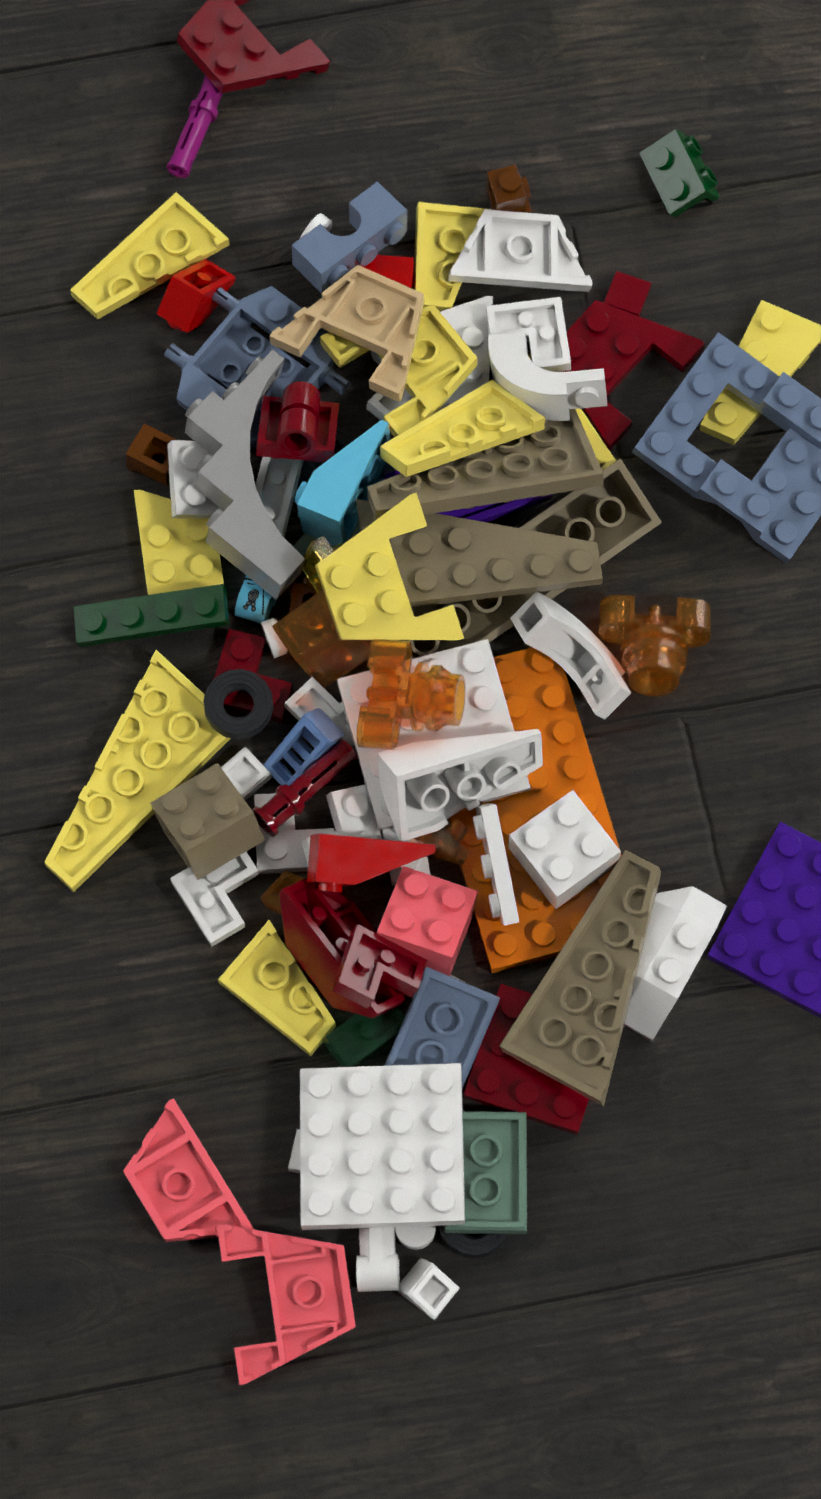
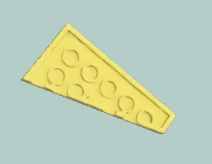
M155 650L150 660V665L143 679H140L136 686L134 696L125 713L121 715L104 747L89 782L83 787L78 797L79 801L69 820L63 825L45 860L46 867L72 892L77 890L154 814L150 804L152 801L188 781L231 739L219 734L209 724L204 711L203 700L205 694L157 650Z

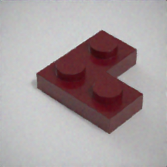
M229 629L214 679L228 670L243 669L256 673L266 681L272 692L274 709L270 720L283 723L287 710L284 707V703L291 697L293 683L258 674L267 644L266 638ZM234 691L225 698L223 707L249 714L253 709L254 701L246 692Z
M357 924L350 933L332 991L365 1008H368L374 1001L380 981L412 997L419 989L427 960Z

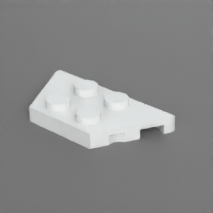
M485 209L448 275V281L582 292H589L592 287V279L589 275L585 276L577 260L579 255L573 243L567 239L566 230L559 216Z
M485 296L440 311L477 357L476 368L441 408L447 407L489 382L490 357L488 335L490 334L486 306H492L493 296Z

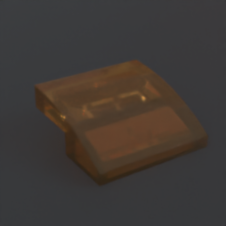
M323 590L272 626L296 662L323 688H327L337 679L381 650L377 640L339 639Z

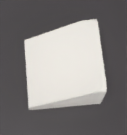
M420 1259L402 1280L397 1291L435 1320L459 1290V1287L432 1262Z

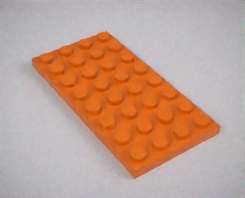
M533 647L493 658L514 731L538 729L541 732L543 766L527 775L531 787L529 791L480 804L492 803L497 805L519 923L502 925L499 917H492L488 895L494 894L491 878L485 879L480 856L485 855L482 839L477 840L474 829L473 816H477L476 809L468 811L467 808H464L447 819L465 885L467 888L478 891L474 916L491 974L558 956L612 872L610 870L555 909L508 849L509 835L574 790L619 848L566 672L553 659Z

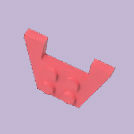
M225 1224L217 1225L222 1262L265 1256L277 1339L275 1342L234 1348L239 1385L246 1384L356 1327L344 1245Z

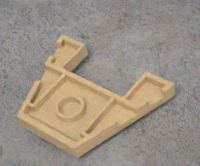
M357 265L322 292V298L308 309L303 307L293 315V321L283 329L280 327L276 328L270 334L271 345L298 357L302 356L320 328L383 355L384 358L369 379V388L400 402L403 398L422 315L424 294Z

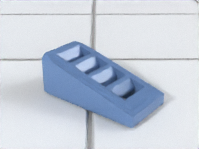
M316 708L301 717L263 766L280 785L287 784L289 786L310 768L312 764L331 750L344 736V733L323 710ZM303 736L315 748L314 750H312L305 743V741L302 739ZM292 747L305 760L304 762L291 750ZM282 758L296 771L294 775L280 761Z

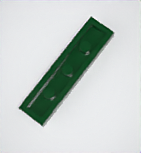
M223 584L74 606L76 643L80 647L229 625L226 587Z

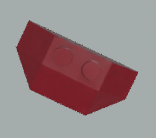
M307 878L280 891L279 897L286 947L332 1008L375 1018L404 1001V993L381 981L375 999L368 1008L332 991L351 931L359 924L377 934L354 902L339 893L318 891V884L307 883Z

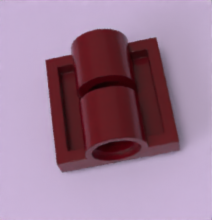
M303 381L289 384L284 389L282 397L263 396L256 456L326 462L334 456L339 403L320 401L319 390L314 385Z

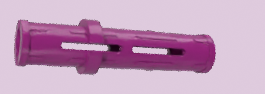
M207 76L204 78L197 98L191 102L188 108L189 118L179 137L174 153L166 166L168 172L178 178H188L210 123L216 120L218 115L217 106L223 93L214 86Z

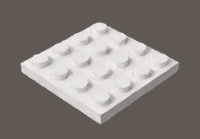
M488 639L337 679L378 831L392 828L394 825L379 784L377 753L418 741L514 732ZM525 776L504 790L494 789L478 799L479 803L529 791L531 787L528 777Z
M461 1063L300 1069L302 1230L465 1225Z

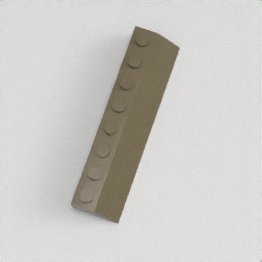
M620 458L608 461L600 466L603 471V486L563 492L513 527L597 542L600 563L602 565L662 522ZM566 589L538 593L553 599ZM534 593L411 607L414 616L417 617L454 605L464 639L368 641L385 666L485 639L491 642L514 626L510 618Z

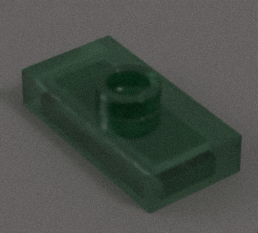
M397 1006L375 1018L355 1014L326 1035L322 1042L342 1067H354L397 1036L405 1016Z

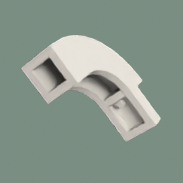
M526 332L488 335V349L493 381L544 416L545 420L570 421L569 409L607 406L604 368L571 372L548 371L538 367L529 358Z
M535 592L510 618L525 644L549 656L571 676L595 715L606 719L631 694V691L621 677L625 671L613 654L590 629L553 600Z

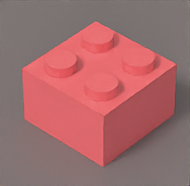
M403 866L377 934L426 959L425 968L430 967L450 976L474 914L478 891Z

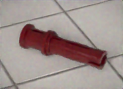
M343 739L338 741V744L312 764L310 768L289 786L287 784L280 785L275 790L276 794L262 807H254L252 811L262 830L269 836L275 837L279 833L278 828L293 815L299 816L304 811V803L328 784L347 765L358 758L351 745Z

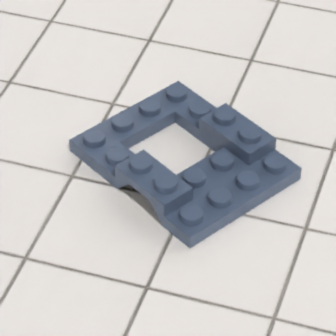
M718 332L632 450V453L694 498L720 506L742 522L755 542L787 563L821 516V398L785 372L780 376ZM724 388L786 431L752 481L722 459L717 463L687 442V439Z

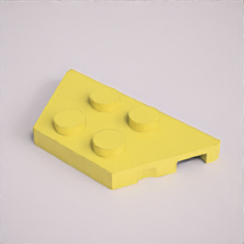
M134 490L148 595L219 584L224 585L220 553L206 543L209 529L206 524L209 519L172 518L171 499L142 490Z

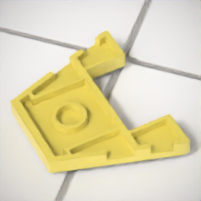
M435 305L424 307L422 310L405 389L413 399L383 416L384 421L389 423V430L394 437L437 413L477 366L476 355ZM331 332L320 336L321 346L339 368L369 351V349L334 335ZM378 354L381 359L384 358L383 355Z
M417 493L407 496L315 565L340 640L457 641L464 639L454 605L417 617L414 616L389 539L427 527Z

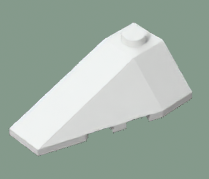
M538 729L418 741L377 753L380 788L399 840L403 842L440 830L449 824L447 821L449 817L465 807L468 811L480 805L478 799L494 789L504 790L543 766L541 732Z

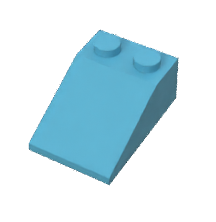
M380 420L315 469L308 483L303 481L300 484L295 496V503H297L298 517H300L303 533L337 547L342 546L350 539L358 523L356 499L368 501L367 487L378 483L387 465V462L380 458V446L391 440L388 422Z

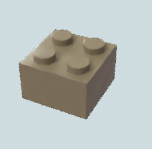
M218 763L150 803L163 832L197 880L265 841L254 812Z

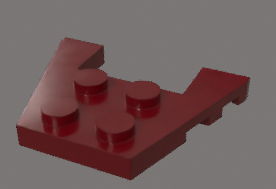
M207 0L178 33L177 37L179 46L221 93L265 85L266 80L284 77L286 80L299 78L300 73L313 70L315 74L324 73L328 70L330 60L311 39L304 41L283 54H279L238 8L250 0Z
M595 300L566 331L571 370L561 372L604 368L608 397L650 350L653 349L683 372L702 352L705 342ZM607 402V406L582 408L609 451L632 427V421L609 402Z

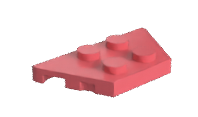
M174 1098L169 1100L159 1120L142 1141L139 1151L133 1155L123 1171L164 1241L174 1242L217 1238V1225L220 1224L254 1229Z

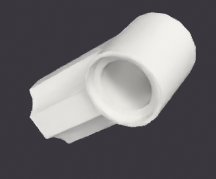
M395 1227L359 1228L360 1255H357L356 1259L358 1292L399 1290L400 1271L399 1256L395 1254Z

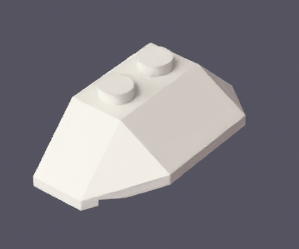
M693 886L656 893L624 1022L625 1027L650 1041L654 1039L716 931L727 905Z

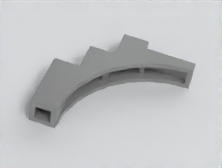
M272 349L264 359L260 356L257 357L246 371L247 377L240 384L237 382L232 383L224 392L222 398L212 391L204 400L196 399L185 413L187 422L184 433L209 452L196 467L198 475L195 487L220 507L213 513L206 524L209 527L206 543L277 600L301 574L305 558L282 536L267 514L255 486L250 462V431L253 419L263 400V396L266 395L281 375L285 359Z

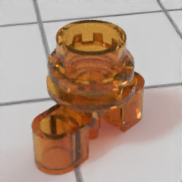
M610 595L603 598L599 603V636L606 642L621 644L622 668L628 675L629 686L635 692L646 696H663L673 692L678 687L679 677L684 673L687 666L688 647H700L710 641L711 607L707 602L700 599L677 598L676 616L662 615L661 607L658 605L650 606L648 615L635 614V596Z
M374 639L371 644L368 668H370L371 674L374 675L372 686L368 687L366 691V697L369 699L368 707L360 706L357 724L358 746L394 750L398 745L402 719H410L412 730L421 732L424 727L428 731L436 732L446 725L459 726L463 718L466 696L463 674L450 673L442 665H432L429 669V665L425 662H419L414 673H410L412 664V645L410 641Z

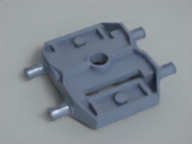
M272 286L241 300H237L220 287L217 289L218 294L214 293L212 301L228 311L229 315L194 356H189L174 343L169 346L170 350L167 348L164 354L166 358H169L181 367L182 375L177 402L186 410L196 399L204 400L212 391L222 398L224 392L232 383L237 382L240 384L247 377L246 371L257 357L260 356L264 359L272 349L285 359L281 375L265 396L282 397L284 389L289 384L298 381L308 382L318 390L326 383L340 395L344 394L345 389L347 390L350 386V381H347L334 371L333 359L321 346L320 336L329 333V331L320 328L302 354L301 358L310 364L308 368H305L280 348L271 345L269 340L251 328L255 323L268 334H271L276 328L280 327L283 329L293 321V315L302 309ZM263 400L252 422L250 450L257 448Z

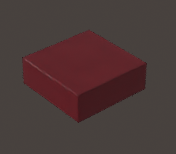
M616 271L604 303L640 316L651 289V282Z

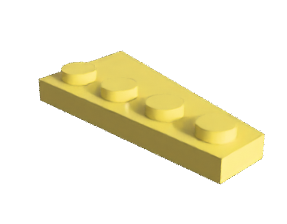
M761 300L739 347L780 376L785 372L791 377L808 360L814 349L819 344L821 345V325ZM724 388L705 414L699 431L735 445L761 413Z

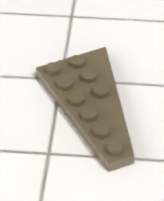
M569 409L570 421L545 420L544 430L408 477L398 474L368 486V501L376 520L410 494L417 493L423 514L433 515L440 512L470 509L476 506L506 503L513 500L603 486V471L576 410Z
M356 499L359 529L361 532L375 521V517L369 501ZM437 513L424 515L427 527L389 539L411 607L600 585L603 582L597 542Z
M627 850L624 851L500 1045L504 1053L603 1107L661 877V871L658 866Z

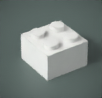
M574 790L509 835L508 849L555 909L612 870L619 861L621 854L620 849Z

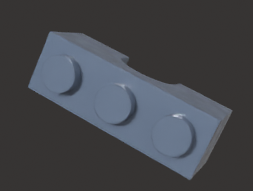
M378 181L349 202V223L357 230L356 232L348 236H336L319 224L292 244L293 266L320 293L324 292L355 266L368 265L374 260L379 251L389 244H396L407 231V210Z

